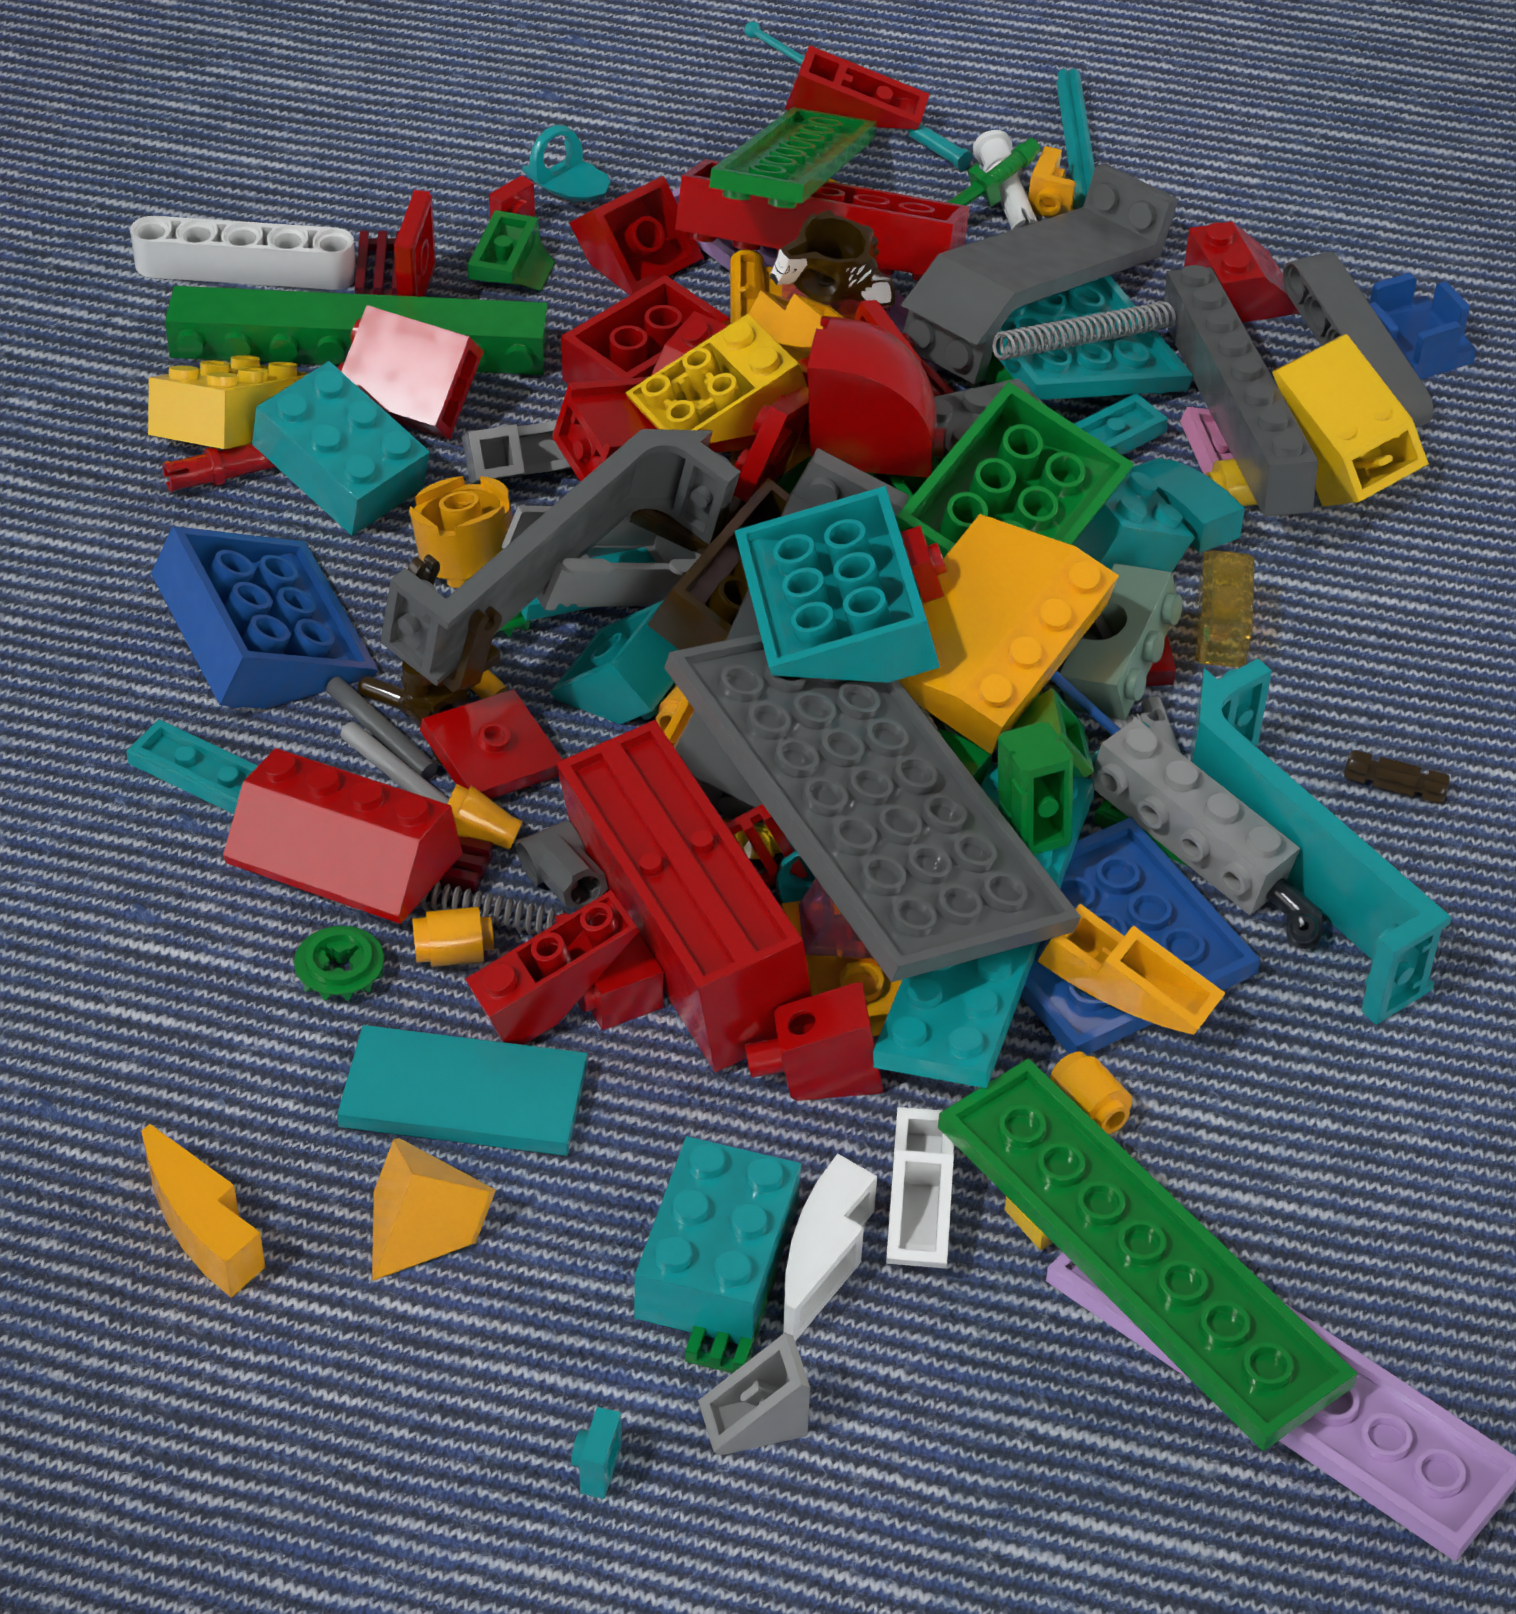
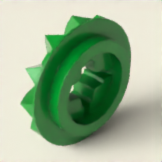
M332 926L321 929L308 936L299 945L295 953V975L301 980L305 992L317 991L324 1001H327L332 995H342L349 1002L353 992L362 991L370 993L373 981L383 978L384 953L382 946L373 935L360 928ZM329 960L341 965L349 961L350 971H344L339 967L330 971Z

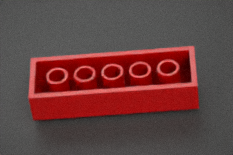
M704 159L681 176L675 230L689 232L688 237L695 241L714 242L716 238L733 240V246L739 249L759 250L760 246L776 248L777 254H779L780 248L797 239L801 227L809 216L813 213L817 215L831 210L834 215L872 228L874 231L873 236L878 239L876 247L879 249V254L875 257L881 275H892L895 270L912 273V279L915 281L920 280L939 253L965 245L970 206L827 181L802 204L797 203L795 208H780L768 204L769 198L751 195L749 200H736L724 197L722 195L723 190L710 188L711 168L717 165L719 161Z

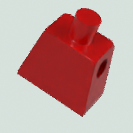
M862 982L852 983L778 1006L774 1011L778 1038L745 1044L751 1078L785 1072L790 1096L794 1100L803 1101L884 1093L880 1070L874 1068L873 1050L875 1044Z

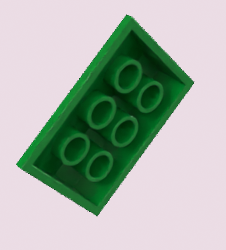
M1008 381L898 513L896 521L900 532L921 526L927 545L938 543L943 559L979 514L1073 545L1131 472L1134 463Z

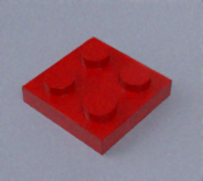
M802 386L787 396L781 395L774 404L770 406L766 404L760 410L752 427V431L757 434L750 450L746 448L734 465L740 471L734 496L747 503L767 478L776 484L781 481L809 420L808 388Z

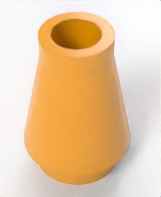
M456 784L447 802L452 807L458 836L492 842L494 845L510 850L522 825V820L513 817L472 785L469 789H466Z

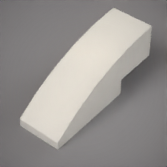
M897 1107L886 1264L947 1268L954 1144L938 1129L939 1113L943 1110Z
M839 1154L835 1156L814 1186L802 1209L791 1240L785 1275L783 1334L793 1335L795 1341L861 1263L863 1224L875 1210L877 1176Z

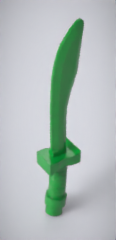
M1028 138L1024 143H1019L1008 157L987 173L979 167L978 162L967 170L971 185L947 202L967 206L980 196H983L990 203L991 208L1002 200L999 185L1013 176L1022 167L1025 168L1035 160V156L1041 151L1040 145L1033 138Z

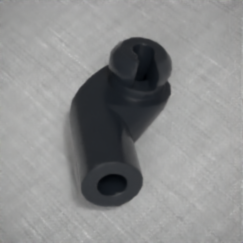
M1281 878L1272 886L1266 898L1286 915V935L1290 943L1301 949L1312 948L1318 944L1322 937V910L1285 878Z

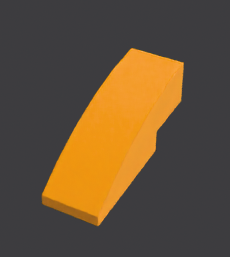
M760 290L749 312V315L779 344L808 353L811 351L816 328L823 329V326H820V318L822 316L843 317L827 304L797 294H793L791 300L762 290Z
M1079 904L1076 911L1080 914L1081 918L1075 931L1051 938L1038 962L1068 983L1121 1011L1162 1027L1194 1035L1220 1002L1225 992L1134 925L1124 936L1082 904Z
M149 1124L141 1132L154 1194L165 1221L182 1249L203 1274L232 1298L265 1268L261 1233L239 1217L235 1186Z

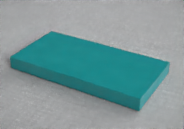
M362 1025L337 1113L338 1127L568 1156L588 1067V1053Z

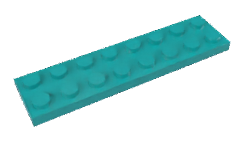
M991 764L986 772L981 788L995 806H998V803L1001 801L998 797V764ZM1073 776L1072 842L1067 846L1034 855L1059 889L1094 797L1093 779ZM1040 942L902 979L873 1050L874 1068L987 1089Z

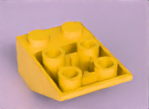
M747 313L627 391L626 395L657 429L713 431L710 443L755 435L756 433L752 431L754 421L766 404L770 406L781 395L787 396L802 386L808 387L799 363Z
M1347 334L1341 335L1272 371L1279 391L1318 460L1315 489L1322 506L1358 503L1429 464L1413 419Z
M246 355L232 356L230 364L225 361H201L200 369L193 366L169 367V374L149 377L148 435L221 449L250 444L253 439L256 407L309 373L297 371L296 363L271 362L268 366L260 365L259 357Z

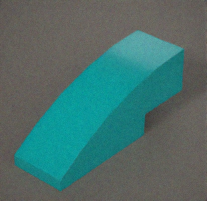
M1156 458L1136 465L1129 473H1143L1156 483V491L1167 504L1173 506L1181 513L1183 524L1195 537L1191 545L1198 553L1240 538L1245 508L1227 490L1207 475L1186 464L1163 458Z

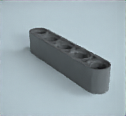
M1329 251L1286 263L1283 268L1285 290L1319 344L1322 346L1341 335L1347 334L1411 416L1415 427L1430 423L1433 416V404L1428 390L1336 254Z

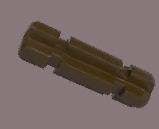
M1352 750L1348 756L1344 777L1349 781L1365 784L1366 780L1373 781L1372 787L1409 797H1414L1415 793L1422 794L1421 800L1436 804L1443 803L1446 798L1450 784V776L1446 773L1431 769L1428 774L1422 773V767L1382 756H1380L1379 761L1373 760V754L1360 750Z

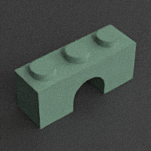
M1115 563L1112 571L1118 574L1119 577L1107 606L1101 612L1113 637L1105 640L1081 638L1070 652L1060 674L1107 717L1126 720L1134 701H1139L1144 694L1146 676L1153 662L1157 663L1161 659L1164 650V639L1170 626L1176 625L1180 619L1182 597L1176 593L1172 572ZM1063 691L1066 705L1071 711L1087 713Z

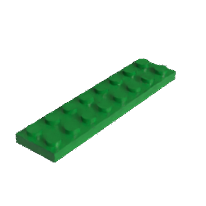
M792 107L711 168L709 187L723 190L722 195L730 199L749 200L751 195L769 198L768 204L775 207L795 208L797 203L802 204L874 140L877 122Z
M1029 1058L990 1081L987 1089L979 1088L939 1113L938 1129L1263 1452L1354 1387L1358 1373Z

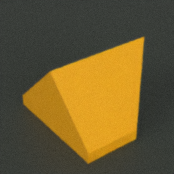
M400 1138L393 1139L373 1192L372 1281L475 1244L496 1190Z

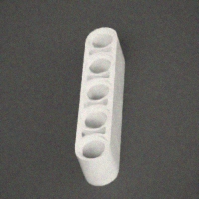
M167 216L142 217L133 222L130 227L135 268L139 274L150 278L327 290L347 288L354 284L356 278L354 238L345 229Z

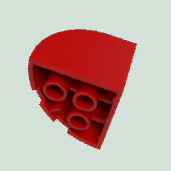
M822 316L820 318V326H823V329L816 328L807 366L811 458L817 448L863 472L928 478L932 474L934 458L944 457L946 428L938 427L933 389L921 363L903 342L876 325L857 319Z

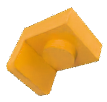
M1045 146L1033 170L1028 200L1034 214L1051 218L1072 211L1076 183L1073 180L1065 179L1066 169L1060 168L1061 149Z

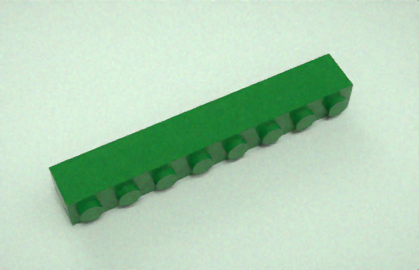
M174 286L165 318V327L170 358L231 361L232 356L246 355L259 357L260 362L268 363L291 362L296 364L323 365L330 361L334 366H339L342 362H345L352 345L351 332L353 326L359 318H362L368 305L469 336L484 351L476 372L544 375L549 341L548 303Z

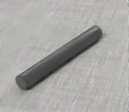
M335 677L329 681L326 692L391 752L425 780L431 779L436 774L438 765L344 679Z

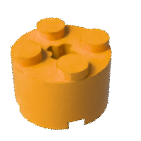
M464 476L444 479L422 489L415 496L416 506L414 508L410 506L409 512L419 558L424 562V557L430 554L439 561L440 571L437 577L446 579L448 586L452 588H459L503 550L501 546L512 522L513 512L509 491L499 480L479 476L481 484H465Z

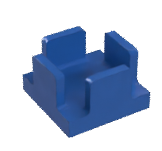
M1412 273L1379 281L1373 285L1369 304L1420 379L1473 364L1476 348L1464 334L1470 307L1447 281L1436 284L1433 302L1426 295L1413 299L1417 279Z

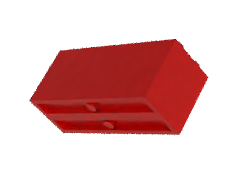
M653 720L556 762L569 821L578 832L586 854L605 873L608 885L606 892L612 890L637 926L638 933H640L663 971V990L714 1073L746 1059L745 1044L778 1038L774 1017L775 1009L778 1006L812 996L803 939L658 722Z

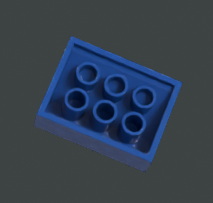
M172 526L151 575L219 705L231 708L267 709L325 692L327 684L335 677H341L348 684L359 682L365 676L375 677L378 671L376 664L305 541Z

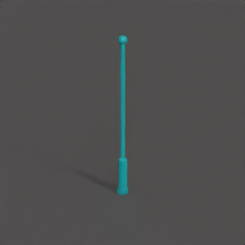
M750 21L745 25L744 32L747 37H757L797 63L802 64L803 55L762 31L757 22ZM921 123L918 129H906L909 131L910 138L951 162L959 171L965 170L970 165L973 154L968 149L960 148Z

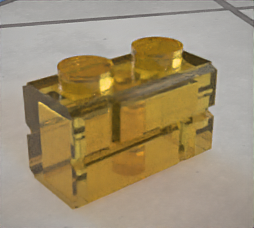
M1211 550L1203 554L1197 591L1195 661L1200 664L1237 668L1246 665L1253 629L1254 557L1250 556V554Z

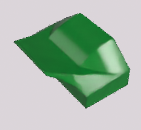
M495 210L468 262V279L519 285L542 292L555 261L547 253L540 240L539 219L537 217Z

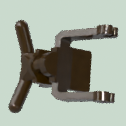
M428 554L424 557V562L419 557H415L410 562L408 570L419 579L426 580L434 585L440 571V563ZM489 606L485 613L477 609L471 615L459 665L437 686L402 660L403 676L401 677V684L404 686V689L374 677L365 676L358 682V691L365 697L399 709L403 714L411 718L419 728L422 718L438 714L439 710L443 707L450 710L468 704V689L481 682L483 672L501 662L500 651L491 644L494 633L501 625V614L492 606ZM432 750L436 761H437L439 764L442 765V763L440 762V760L438 759V757L436 756V754H435L434 751Z

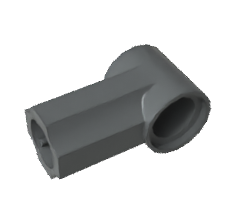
M565 820L516 842L519 860L530 881L535 886L545 883L566 907L580 909L602 896L608 890L605 873L586 854L581 838L570 821Z

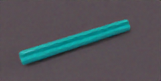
M1062 68L1057 73L1058 80L1056 84L1070 178L1076 183L1074 205L1076 209L1084 206L1095 165L1080 73L1075 68L1069 71Z

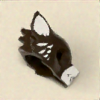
M831 210L817 215L813 213L806 219L798 233L797 239L780 248L770 274V278L776 285L793 284L803 295L818 302H837L850 299L859 302L877 300L881 306L895 304L894 283L891 278L881 275V272L878 270L875 257L879 254V249L876 247L878 239L873 236L874 231L872 228L834 215Z

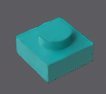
M597 1407L590 1429H579L573 1446L571 1466L578 1467L580 1470V1494L605 1499L622 1448L621 1412Z

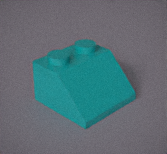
M663 600L599 629L550 691L552 696L558 701L617 724H623L640 716L643 720H646L658 713L660 703L666 698L664 695L670 687L676 685L664 667L669 652L679 650L647 625Z

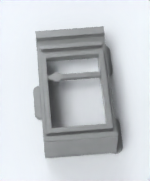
M518 506L501 547L504 549L552 506ZM631 513L581 558H566L563 562H558L548 587L536 598L545 610H556L558 604H563L567 607L570 604H576L577 607L651 606L665 600L672 588L701 554L695 551L692 552L631 523ZM646 547L656 563H610L604 559L589 558L588 555H606Z

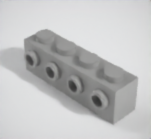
M1135 718L1101 744L1094 765V772L1090 778L1094 780V790L1126 816L1132 817L1141 828L1146 830L1147 833L1247 914L1252 915L1269 901L1266 895L1281 878L1288 879L1300 848L1140 720Z

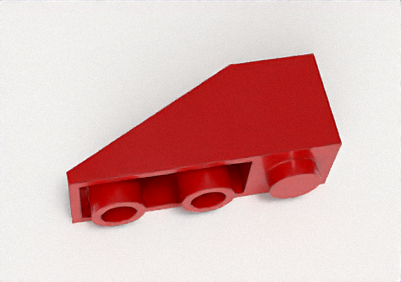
M610 890L470 975L465 980L501 1041L524 1045L557 1025L637 935L639 930L615 894Z

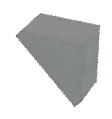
M788 1333L782 1334L698 1400L713 1452L720 1455L802 1438L808 1435L810 1385L794 1337Z

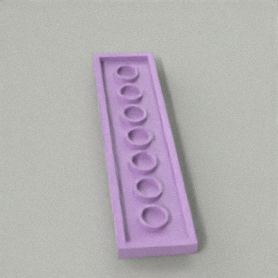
M1063 1252L1048 1267L1046 1282L1188 1378ZM1287 1305L1358 1374L1354 1387L1279 1441L1456 1562L1516 1488V1456Z

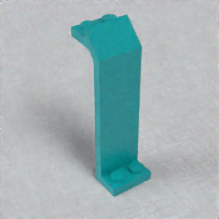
M1258 658L1239 669L1229 670L1219 680L1204 668L1192 736L1190 761L1300 848L1287 881L1322 910V916L1373 960L1371 971L1365 981L1367 988L1361 1012L1377 1025L1433 990L1434 982L1429 978L1441 931L1450 925L1452 917L1256 747L1259 743L1272 670Z

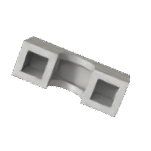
M557 420L524 426L514 424L467 432L462 436L470 484H479V476L504 480L572 469L552 438Z

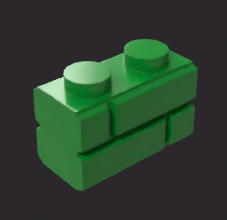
M1042 721L1002 732L998 736V797L1001 800L998 803V810L1033 855L1064 847L1072 842L1073 755L1064 742L1059 741V735L1051 724Z

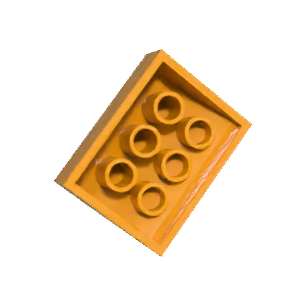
M979 514L944 558L947 573L938 576L944 597L924 603L920 590H918L940 668L902 678L898 681L919 706L992 755L998 747V736L1002 732L1012 729L1024 711L1107 606L1119 575L1076 546Z

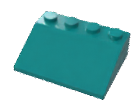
M886 485L735 530L768 667L772 676L889 683L940 668L926 615Z

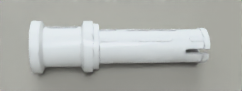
M991 130L983 133L976 139L973 145L974 156L979 163L983 164V171L985 173L1008 157L1012 150L1010 137L1001 130ZM1022 168L999 185L1002 199L1000 202L1011 230L1039 222L1035 217L1020 180Z

